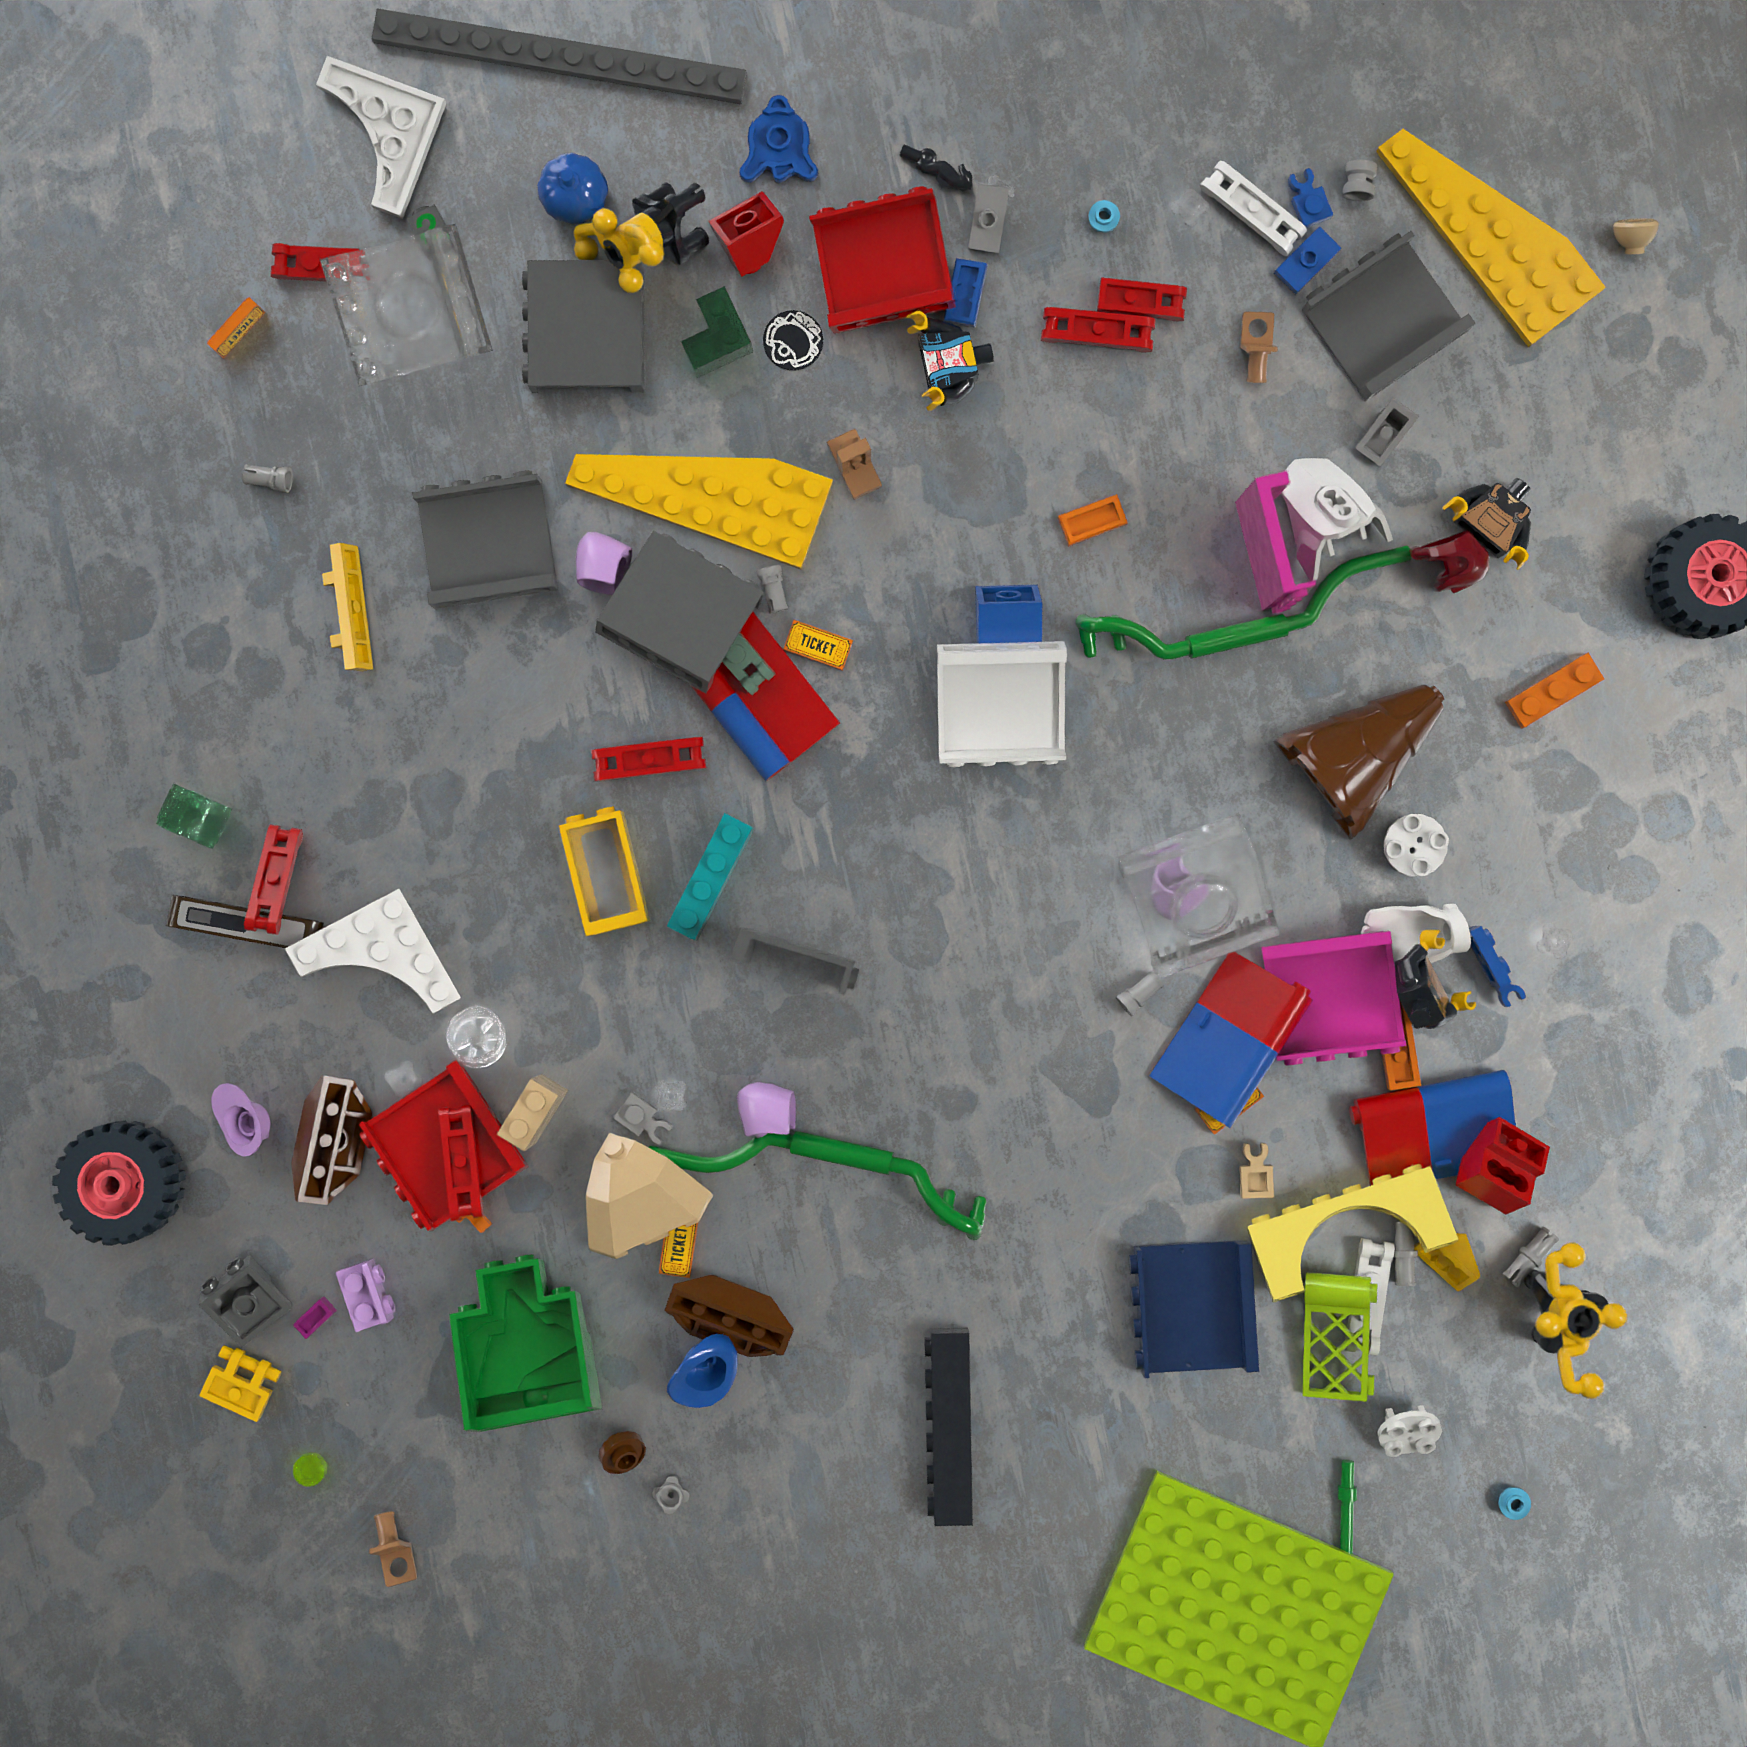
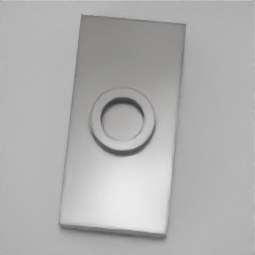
M978 183L969 249L999 253L1009 188Z

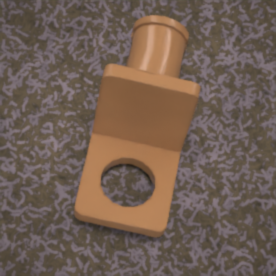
M1246 311L1242 315L1240 348L1249 353L1248 378L1246 382L1267 383L1268 354L1278 352V347L1272 345L1275 317L1272 312ZM1254 319H1262L1266 323V332L1261 337H1253L1249 332V324Z
M393 1511L374 1516L379 1545L369 1549L370 1554L378 1555L381 1558L385 1585L387 1587L417 1579L411 1542L398 1539ZM397 1558H403L407 1562V1571L401 1577L394 1576L390 1570L392 1562Z

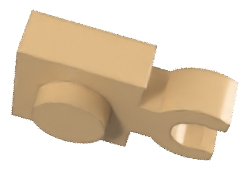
M1260 1143V1153L1255 1156L1250 1153V1144H1243L1242 1151L1244 1157L1248 1159V1165L1239 1166L1240 1197L1242 1199L1274 1198L1273 1166L1271 1164L1264 1165L1263 1163L1268 1155L1266 1143Z

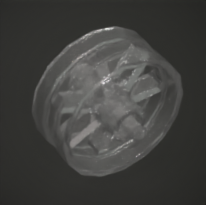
M479 1006L469 1007L458 1012L451 1019L446 1030V1042L455 1058L463 1065L472 1068L486 1067L496 1062L503 1054L507 1044L506 1031L498 1016L491 1010ZM476 1018L487 1019L481 1027L477 1025ZM471 1022L467 1029L461 1027L464 1023ZM495 1022L499 1033H485ZM456 1033L467 1037L454 1044ZM487 1040H497L490 1050L487 1047ZM471 1044L468 1056L461 1055L458 1050ZM483 1049L486 1052L481 1056L475 1057L476 1050Z

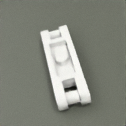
M1220 160L1213 168L1214 173L1210 178L1206 177L1200 184V189L1209 197L1216 199L1271 243L1277 252L1287 256L1293 249L1292 244L1295 240L1301 239L1307 232L1306 227L1229 164ZM1224 180L1231 184L1227 190L1220 186ZM1281 224L1287 229L1283 236L1276 231Z
M1361 1238L1354 1276L1371 1277V1283L1378 1284L1377 1303H1370L1369 1355L1378 1356L1389 1274L1395 1246L1391 1242L1377 1244L1372 1243L1371 1239ZM1371 1256H1378L1379 1264H1369V1258ZM1362 1315L1348 1316L1347 1328L1354 1334L1363 1326ZM1358 1337V1340L1362 1343L1363 1338ZM1353 1342L1345 1348V1351L1349 1352L1360 1350Z

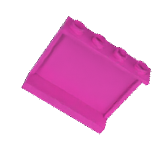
M1287 470L1255 478L1235 502L1262 611L1271 609L1272 614L1290 610L1292 606L1297 605L1296 602L1302 601L1303 597L1308 596V591L1316 586L1315 580L1298 585L1294 584L1274 500L1290 484Z
M1390 930L1261 947L1265 970L1290 985H1293L1296 981L1311 991L1309 997L1313 999L1276 1057L1277 1061L1284 1060L1285 1066L1303 1063V1058L1316 1056V1062L1335 1060V1054L1348 1053V1058L1368 1056L1367 1050L1380 1049V1054H1391L1400 1052V1046H1406L1400 1002L1396 989V974Z

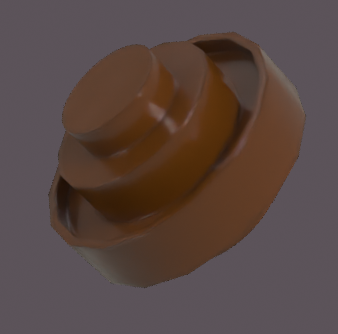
M631 1431L619 1432L610 1436L599 1449L598 1458L605 1471L610 1474H622L634 1469L641 1463L646 1453V1447L637 1433Z

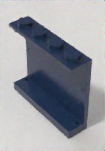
M1247 1240L1133 1246L1134 1255H1129L1130 1274H1135L1136 1287H1131L1132 1306H1137L1138 1318L1133 1319L1134 1338H1139L1140 1350H1136L1134 1354L1136 1370L1141 1369L1145 1379L1150 1378L1149 1373L1243 1368L1247 1373L1259 1372L1252 1244Z

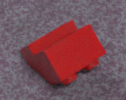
M1495 1118L1487 1122L1461 1158L1455 1185L1505 1215L1531 1204L1536 1177L1545 1173L1550 1146L1503 1118Z

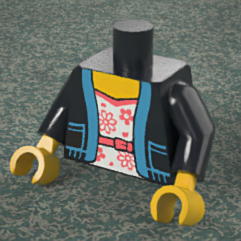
M921 311L907 315V318L913 319L916 324L907 328L908 333L922 332L918 334V345L928 390L921 396L930 397V400H932V403L926 407L927 410L932 411L939 405L959 403L974 388L975 382L978 381L977 365L994 362L991 344L973 347L970 332L963 331L959 326L926 317Z

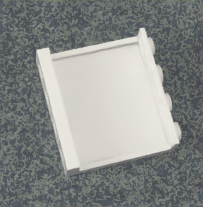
M1065 642L937 645L939 763H945L949 767H960L964 763L992 766L996 762L1024 765L1027 761H1040L1042 764L1052 765L1058 763L1059 760H1066L1065 662H1067V649Z

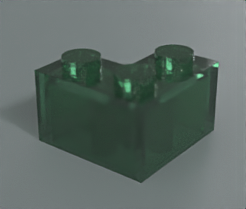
M725 286L696 299L699 311L708 329L682 340L681 344L696 378H700L753 353V348Z

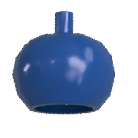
M570 152L561 154L546 163L541 171L537 190L539 200L547 214L555 220L576 225L592 219L598 210L604 208L605 198L608 194V184L598 164L587 156Z

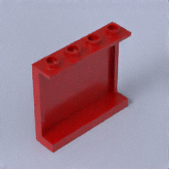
M924 186L914 187L907 194L896 196L894 193L879 196L876 201L865 203L863 200L848 203L846 208L837 210L833 207L822 208L816 212L817 214L809 216L814 228L828 305V324L834 334L905 319L907 315L916 311L928 314L956 307L936 196L932 188L927 189Z
M458 1060L447 1065L445 1071L371 1120L359 1123L363 1130L360 1133L361 1139L369 1149L374 1147L380 1156L376 1160L379 1167L386 1176L392 1175L397 1183L394 1186L397 1195L403 1202L409 1201L414 1209V1212L411 1213L413 1220L420 1229L425 1227L427 1231H434L450 1220L439 1108L460 1109L461 1105L470 1104L473 1109L481 1198L529 1167L517 1147L497 1135L502 1124L463 1064ZM462 1121L451 1122V1129H463ZM470 1194L459 1195V1203H471Z

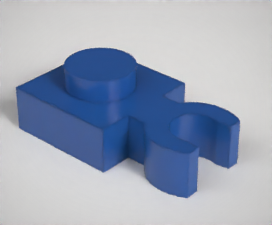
M1310 168L1305 169L1303 173L1306 179L1305 183H1299L1294 174H1291L1288 178L1289 187L1292 191L1298 193L1297 196L1292 198L1291 203L1298 220L1306 228L1333 217V212L1323 187L1314 189L1312 186L1314 174Z

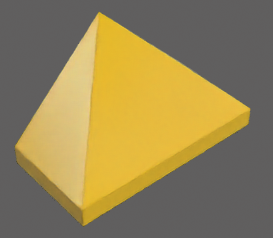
M1456 1233L1459 1239L1456 1243L1427 1253L1424 1252L1420 1242L1416 1243L1414 1250H1418V1256L1457 1292L1479 1279L1480 1272L1466 1234Z

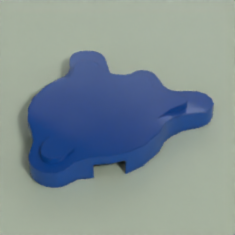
M782 95L773 96L769 100L767 107L762 111V114L754 122H751L748 131L749 155L739 170L740 177L743 181L750 183L756 180L765 170H771L773 179L777 183H782L794 175L799 176L805 181L812 182L818 177V169L808 153L810 146L808 126L795 113V110L790 107L786 97Z

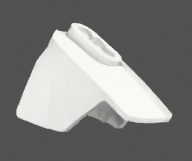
M1294 459L1286 470L1288 471L1290 484L1281 495L1288 507L1296 544V557L1310 581L1318 579L1321 552L1329 554L1330 557L1335 555L1331 539H1340L1358 529L1361 539L1364 540L1367 538L1364 526L1372 521L1387 542L1393 540L1386 518L1380 508L1372 502L1365 491L1350 476L1329 459Z

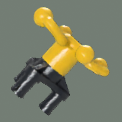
M665 182L650 193H642L633 198L632 206L635 216L617 226V216L613 211L605 208L598 210L593 215L592 223L579 224L573 231L576 241L574 246L576 257L579 260H594L598 256V244L594 239L587 237L596 235L608 260L621 272L618 281L622 290L627 293L638 292L643 286V275L639 270L632 267L641 262L651 267L658 265L663 260V256L679 266L689 260L692 253L709 244V237L702 227H696L693 231L681 237V220L685 216L686 211L705 201L706 197L703 189L696 193L695 191L700 188V185L693 183L676 194L673 187Z
M1569 1242L1564 1244L1560 1250L1551 1252L1545 1260L1546 1272L1534 1269L1531 1271V1275H1528L1524 1280L1525 1286L1536 1297L1541 1312L1536 1319V1326L1533 1327L1531 1336L1544 1351L1552 1354L1557 1353L1562 1385L1567 1392L1581 1394L1588 1399H1595L1600 1397L1604 1391L1602 1378L1595 1373H1586L1578 1381H1575L1571 1357L1580 1356L1587 1352L1589 1340L1593 1339L1600 1332L1602 1324L1610 1329L1621 1328L1627 1322L1628 1315L1622 1305L1618 1303L1608 1304L1607 1299L1598 1293L1587 1290L1581 1291L1575 1285H1562L1560 1283L1558 1264L1562 1263L1568 1268H1577L1585 1261L1586 1254L1583 1247L1578 1243Z

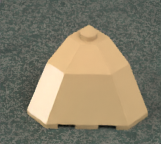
M609 1133L594 1159L586 1192L588 1247L593 1252L614 1259L621 1258L627 1255L628 1250L642 1243H645L646 1246L669 1236V1231L684 1224L686 1227L698 1223L713 1194L667 1157L635 1140Z

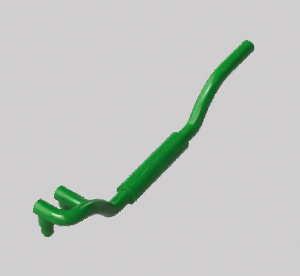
M1402 546L1359 556L1339 565L1320 583L1302 613L1286 617L1282 613L1186 636L1184 641L1172 644L1163 643L1155 634L1142 625L1118 615L1090 617L1081 614L1076 618L1075 624L1079 629L1080 640L1083 643L1084 654L1087 658L1095 657L1097 654L1095 633L1110 632L1117 651L1126 649V635L1138 641L1154 656L1163 660L1189 656L1193 659L1286 637L1290 631L1312 625L1319 618L1331 594L1346 579L1363 571L1410 561L1409 546Z
M795 1131L794 1134L767 1133L763 1137H754L741 1148L718 1157H700L649 1146L650 1149L667 1157L681 1169L703 1173L722 1172L735 1168L755 1157L767 1146H777L790 1149L791 1154L889 1175L890 1172L908 1175L913 1178L919 1193L928 1207L937 1216V1221L940 1225H950L957 1230L965 1232L970 1240H978L982 1235L986 1215L984 1212L987 1203L985 1197L976 1196L973 1208L970 1211L969 1217L954 1210L955 1191L946 1189L941 1198L934 1188L927 1171L921 1164L912 1160L895 1157L894 1152Z

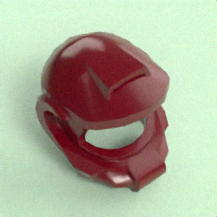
M1463 531L1424 544L1421 547L1413 546L1410 549V556L1415 560L1444 562L1445 571L1435 579L1437 581L1434 584L1436 592L1451 590L1453 594L1482 581L1489 570L1490 557L1488 551L1481 546L1470 531Z

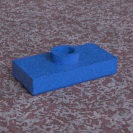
M1319 226L1275 270L1274 274L1296 295L1342 248Z
M956 258L951 281L956 307L945 310V322L976 327L988 267L987 263Z

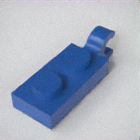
M1482 926L1470 927V947L1491 986L1495 987L1500 1003L1504 1007L1511 1006L1508 1000V994L1511 991L1516 993L1518 999H1525L1524 990L1520 986L1510 983L1512 982L1508 976L1511 973L1510 968L1502 956H1497L1493 948L1496 943L1490 931L1486 928L1483 930Z

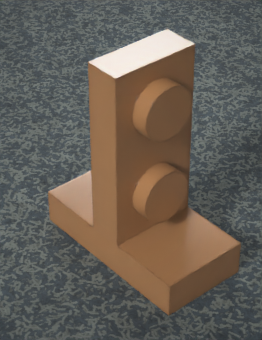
M856 429L827 441V445L853 500L882 487V483L871 462L869 443L866 438L860 439Z

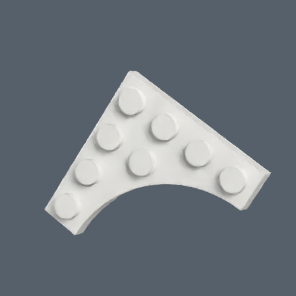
M327 56L316 86L318 89L342 101L359 117L368 131L375 148L378 165L375 192L371 206L376 210L403 219L445 109L446 101L444 98Z
M400 889L285 948L300 978L332 967L347 965L363 966L364 968L387 973L405 983L406 986L420 997L432 1014L461 999Z

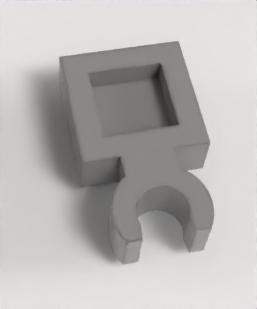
M631 1092L613 1117V1119L637 1136H640L645 1129L648 1131L651 1141L659 1145L663 1140L656 1135V1128L662 1126L668 1131L673 1128L668 1121L653 1118L658 1109L634 1092Z

